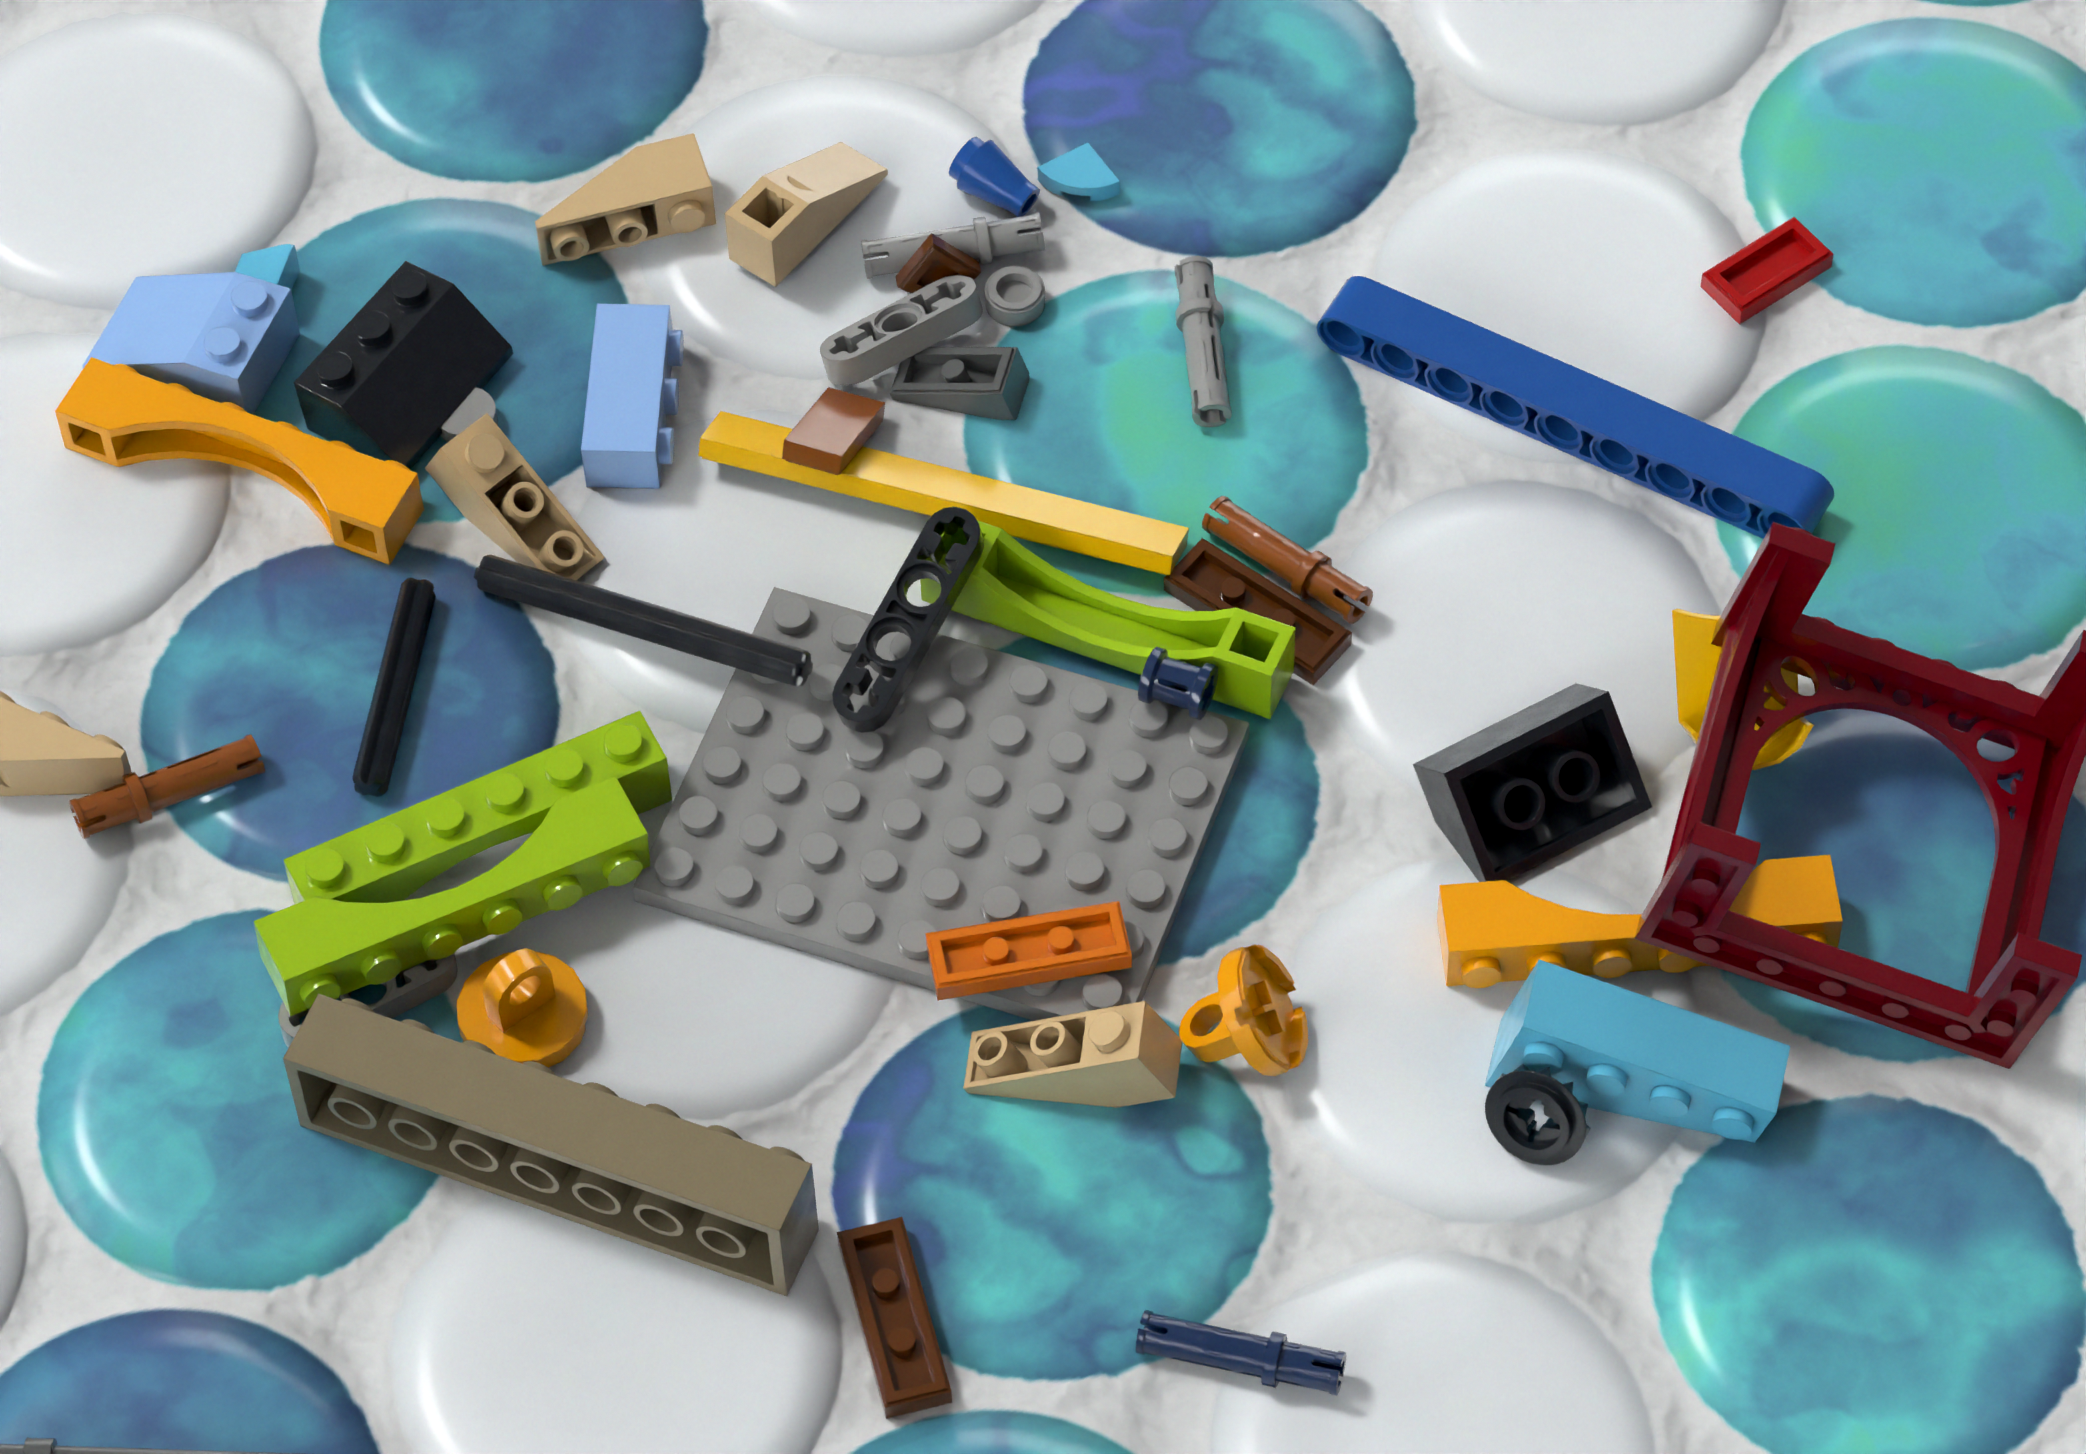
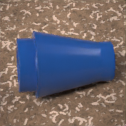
M978 137L971 138L957 153L949 169V176L957 181V189L1008 210L1017 217L1024 216L1035 204L1040 194V189L1022 174L993 140L984 142Z

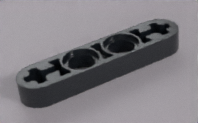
M959 507L943 508L934 513L926 522L836 681L832 692L833 704L842 723L851 730L861 733L872 732L884 726L889 720L978 563L984 549L983 534L975 516L966 509ZM958 528H963L967 543L965 545L954 543L945 557L948 570L952 571L951 574H948L938 565L945 553V546L941 535L943 533L954 535ZM919 579H933L941 585L940 596L934 603L928 606L919 607L907 601L906 595L909 587ZM891 632L904 633L911 639L909 651L905 656L898 660L889 661L877 655V644L884 635ZM870 665L873 670L879 673L872 686V694L877 704L874 707L863 705L857 713L854 712L855 709L849 697L853 693L863 696L868 690L873 679L869 669L865 668V666ZM884 677L892 678V680L888 682Z

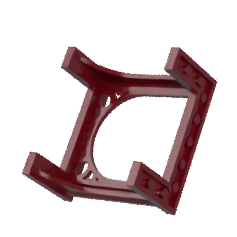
M1773 522L1716 623L1711 644L1721 647L1662 880L1639 919L1635 939L2010 1069L2078 978L2082 960L2081 954L2041 941L2039 937L2065 815L2086 756V631H2082L2039 696L2017 689L2006 681L1991 680L1957 668L1948 661L1931 659L1896 647L1888 640L1871 638L1836 626L1825 618L1810 617L1802 614L1831 564L1835 543L1813 536L1804 529L1787 527ZM1781 668L1811 678L1815 694L1804 696L1792 690L1785 682L1781 674ZM1772 696L1783 706V709L1770 710L1765 708L1764 704ZM1859 709L1879 712L1908 722L1936 738L1957 756L1975 778L1983 792L1992 816L1995 832V856L1965 992L1729 910L1755 868L1761 846L1759 842L1736 835L1755 759L1765 743L1786 725L1801 717L1827 710ZM1755 723L1760 727L1758 730L1754 729ZM1981 739H1986L2015 749V754L2008 760L2000 762L1990 761L1979 754L1977 743ZM2017 774L2020 775V780L2014 778L2009 785L2012 794L2002 789L1997 780H2005Z

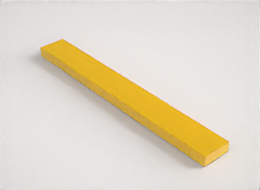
M723 411L719 412L700 437L698 456L702 457V459L929 516L943 508H963L973 514L976 520L1002 528L1012 537L1164 575L1171 574L1187 547L1188 527L864 446L840 475L791 463L782 459L784 439L793 429Z

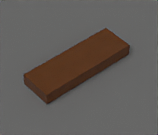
M1203 538L1181 559L1171 574L1164 577V591L1195 611L1239 608L1296 627L1293 673L1313 686L1351 646V631Z
M899 1217L837 1232L839 1250L886 1419L952 1403V1391L903 1218Z

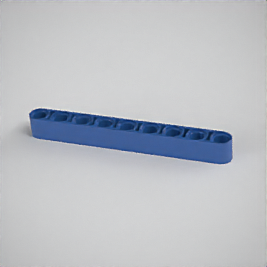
M1352 276L1347 279L1318 321L1316 328L1323 343L1344 357L1760 538H1765L1773 522L1787 527L1801 528L1812 534L1835 497L1834 489L1830 482L1822 474L1807 466L1372 279L1362 276Z

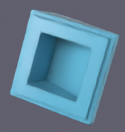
M283 244L244 253L241 255L235 272L284 286L292 291L300 272L295 245Z

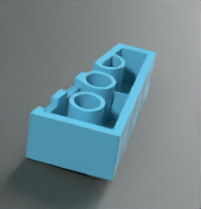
M1538 960L1501 1018L1485 1086L1492 1087L1502 1073H1511L1522 1064L1527 1066L1530 1071L1535 1072L1550 1067L1552 1078L1562 1084L1573 1082V1095L1578 1101L1587 1103L1588 1108L1711 1133L1728 1139L1755 1143L1777 1113L1791 1046Z

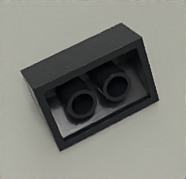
M405 261L293 383L308 430L330 441L344 442L362 454L382 461L394 460L411 469L442 434L441 426L475 387L482 389L513 355V350L506 339L454 283Z
M1577 683L1413 764L1435 823L1479 882L1508 881L1652 808L1609 691Z

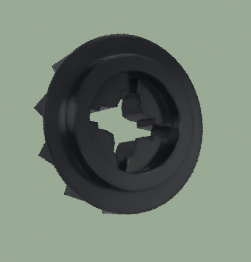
M1522 1064L1511 1073H1502L1492 1085L1486 1097V1120L1496 1140L1512 1155L1532 1164L1556 1165L1569 1160L1579 1151L1591 1129L1585 1120L1588 1104L1578 1101L1573 1095V1082L1562 1084L1552 1078L1550 1067L1535 1072L1530 1071L1527 1066ZM1536 1099L1542 1101L1544 1115L1549 1117L1539 1131L1536 1130L1535 1111L1530 1108Z

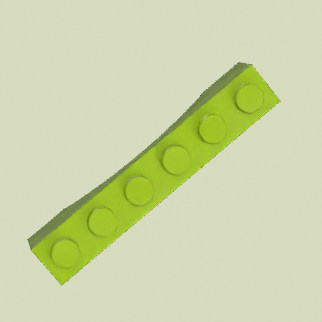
M978 521L983 534L984 549L951 611L1142 675L1146 661L1155 647L1166 649L1170 658L1201 668L1206 663L1218 666V681L1212 700L1271 719L1294 672L1296 627L1239 608L1217 611H1180L1149 606L1120 598L1087 585L1058 570L1026 549L1002 528ZM958 528L954 535L946 533L941 535L945 546V553L938 565L948 574H951L952 571L948 570L945 557L954 543L962 545L967 543L963 528ZM920 579L921 600L931 604L934 603L940 596L941 585L933 579Z
M637 711L283 859L293 902L297 904L312 897L357 903L403 901L425 883L457 863L492 846L533 833L543 822L556 799L613 776L617 777L635 812L639 815L672 801L667 757L641 711Z
M613 776L556 799L543 822L519 849L491 870L458 887L423 898L389 903L342 902L312 897L255 920L254 926L260 957L290 1016L310 1009L318 994L337 999L341 995L366 985L385 983L405 969L430 959L446 958L464 945L491 934H505L516 928L521 922L550 910L566 909L574 905L580 898L609 886H622L633 881L639 876L642 869L650 866L648 833L617 777Z

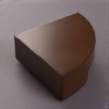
M931 233L895 278L898 288L913 293L948 276L963 275L974 280L980 275L981 268L977 260Z

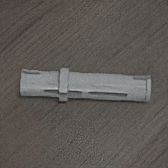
M1037 212L1033 213V215L986 222L985 217L973 218V225L871 241L862 240L863 259L888 256L865 260L866 277L871 279L874 276L900 272L931 233L973 259H979L980 265L991 264L992 257L1036 250L1045 251L1043 232L1018 235L1041 231L1040 214Z
M1191 256L1182 259L1180 265L1176 264L1175 277L1180 300L1175 312L1176 325L1183 332L1185 340L1193 421L1202 427H1217L1225 424L1226 418L1230 419L1232 417L1227 391L1223 345L1221 344L1220 328L1224 323L1223 306L1217 301L1215 295L1213 263L1205 257Z

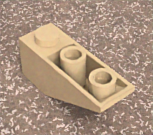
M687 134L635 147L537 219L535 225L542 265L561 261H573L582 256L619 247H630L643 241L677 233H688L701 227L716 224L712 184L695 134Z
M839 142L763 175L724 213L729 259L776 287L888 175V169L843 142Z
M488 413L442 446L425 467L462 515L518 563L578 580L605 558Z
M0 691V796L93 794L123 783L122 776L131 773L126 750L115 740L101 734L93 737L74 729L54 713L42 711L39 714L16 704L11 697Z
M1146 1001L974 1031L971 1033L963 1089L968 1094L1115 1108L1171 1099L1176 1096L1182 1040Z

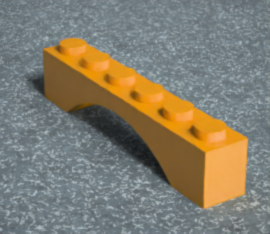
M91 357L55 410L64 446L67 449L117 467L149 460L188 458L219 461L252 470L281 484L304 501L323 523L336 546L388 565L392 563L424 511L418 474L402 463L394 460L382 461L357 452L344 442H329L303 433L290 423L284 421L273 422L248 413L234 403H219L194 394L181 384H166L143 376L124 364L112 365Z
M1831 855L1764 860L1751 872L1729 910L1838 948L1843 919ZM1505 880L1439 885L1437 925L1446 986L1466 985L1471 988H1486L1498 982L1526 980L1538 960L1583 975H1597L1603 978H1615L1628 972L1648 970L1679 973L1690 970L1693 967L1711 965L1636 940L1635 935L1642 914H1602L1567 908L1533 896Z

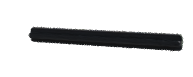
M490 554L484 556L480 565L475 570L474 578L477 580V587L480 590L795 687L803 686L813 669L811 654L807 650Z

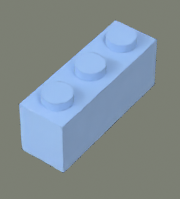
M597 303L581 445L586 487L660 489L662 464L673 463L674 430L673 427H666L667 415L678 414L679 382L678 378H671L672 366H682L684 337L683 330H673L670 305Z

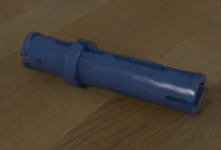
M1145 1310L1141 1317L1140 1323L1144 1325V1329L1139 1328L1137 1333L1136 1353L1144 1355L1146 1353L1261 1378L1262 1385L1276 1388L1279 1382L1329 1392V1394L1336 1396L1341 1388L1342 1383L1339 1380V1376L1343 1377L1346 1364V1352L1344 1351L1335 1352L1288 1342L1286 1334L1274 1331L1270 1337H1264L1155 1314L1149 1310Z

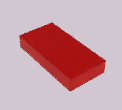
M1793 217L1702 273L1700 287L1740 325L1831 268L1834 254L1802 223Z

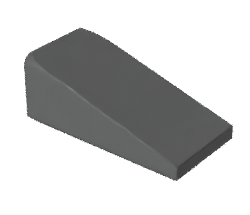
M929 347L900 362L890 396L892 400L979 417L997 420H1016L1030 376L1017 347Z

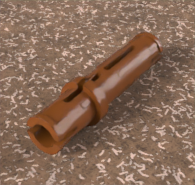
M1220 496L1210 505L1209 508L1227 518L1229 523L1205 513L1202 528L1206 532L1214 534L1280 578L1291 583V591L1302 599L1314 598L1343 617L1349 624H1354L1365 614V611L1346 600V596L1354 601H1360L1366 606H1370L1373 591L1332 567V559L1320 551L1310 553L1299 544L1291 541L1234 504L1226 496Z
M249 734L240 740L139 777L135 772L128 773L122 776L123 783L79 799L69 800V805L72 813L76 814L73 818L83 839H87L90 835L137 819L140 824L152 820V812L255 774L265 773V766L262 760H258L262 756L253 736Z

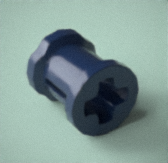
M1155 647L1150 653L1141 675L1138 699L1148 704L1152 703L1155 699L1189 710V717L1201 720L1205 716L1215 693L1218 681V666L1206 663L1201 668L1170 658L1166 649Z

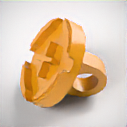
M1254 944L1230 951L1221 959L1217 974L1218 992L1198 1000L1188 1009L1180 1023V1039L1200 1061L1208 1063L1241 1053L1250 1066L1266 1076H1277L1286 1073L1289 1069L1298 1067L1305 1058L1308 1046V1027L1306 1014L1303 1012L1302 1006L1293 1009L1288 995L1289 992L1296 990L1293 985L1295 983L1292 976L1281 960L1263 945ZM1221 1021L1218 1027H1216L1211 1033L1207 1034L1209 1029L1214 1024Z
M527 948L507 952L482 963L465 980L457 999L458 1027L463 1041L472 1040L490 1048L496 1055L522 1064L527 1061H533L549 1068L564 1061L581 1043L586 1030L585 1023L588 1018L586 991L575 970L556 956Z

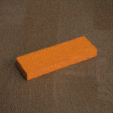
M1119 901L925 933L926 947L938 1001L1132 968V954Z

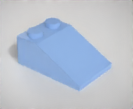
M238 272L136 277L82 367H85L91 357L112 365L124 364L143 376L166 384H181L194 394L219 403L231 402L242 407L248 413L254 414L300 335L292 291L290 288Z

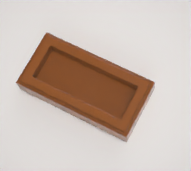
M828 387L784 439L782 459L798 465L840 475L883 422L885 402Z

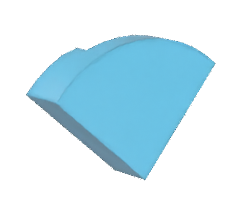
M1088 142L1037 167L1038 181L1047 190L1060 196L1065 192L1073 195L1090 196V201H1100L1120 194V181Z

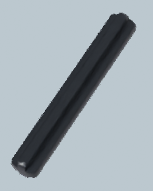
M410 577L400 587L352 776L355 783V791L361 795L370 794L380 797L388 791L436 598L433 591V583L426 579L417 580Z

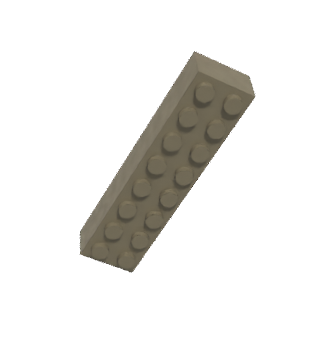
M318 994L283 1057L299 1123L302 1127L784 1296H788L819 1231L812 1163L806 1162L800 1155L790 1149L778 1146L770 1149L742 1140L737 1133L726 1127L711 1125L707 1128L681 1119L674 1111L659 1104L643 1106L618 1097L614 1091L604 1085L593 1082L582 1085L557 1076L550 1068L540 1063L527 1061L522 1064L496 1055L490 1048L479 1042L465 1040L461 1043L437 1035L428 1026L418 1021L405 1019L400 1022L376 1014L370 1007L354 999L346 998L339 1001Z

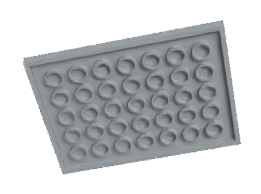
M774 587L752 634L807 650L811 654V661L813 662L812 672L808 675V679L803 686L795 687L737 668L735 669L650 849V866L642 869L634 883V900L935 991L926 947L925 933L1119 901L1132 954V968L956 998L1033 1021L1141 1002L1249 739L1250 723L1211 711H1207L1205 716L1198 720L1189 717V710L1156 699L1150 704L1139 701L1138 691L937 634L893 714L884 726L872 732L861 733L853 731L842 723L833 704L832 692L836 681L874 615ZM888 633L879 640L876 653L885 660H898L909 651L911 639L904 633ZM870 665L865 666V668L869 669L873 679L868 690L863 696L853 693L849 697L855 709L854 712L857 713L863 705L874 707L877 704L872 694V686L879 673L873 670ZM884 677L888 682L892 680V678Z

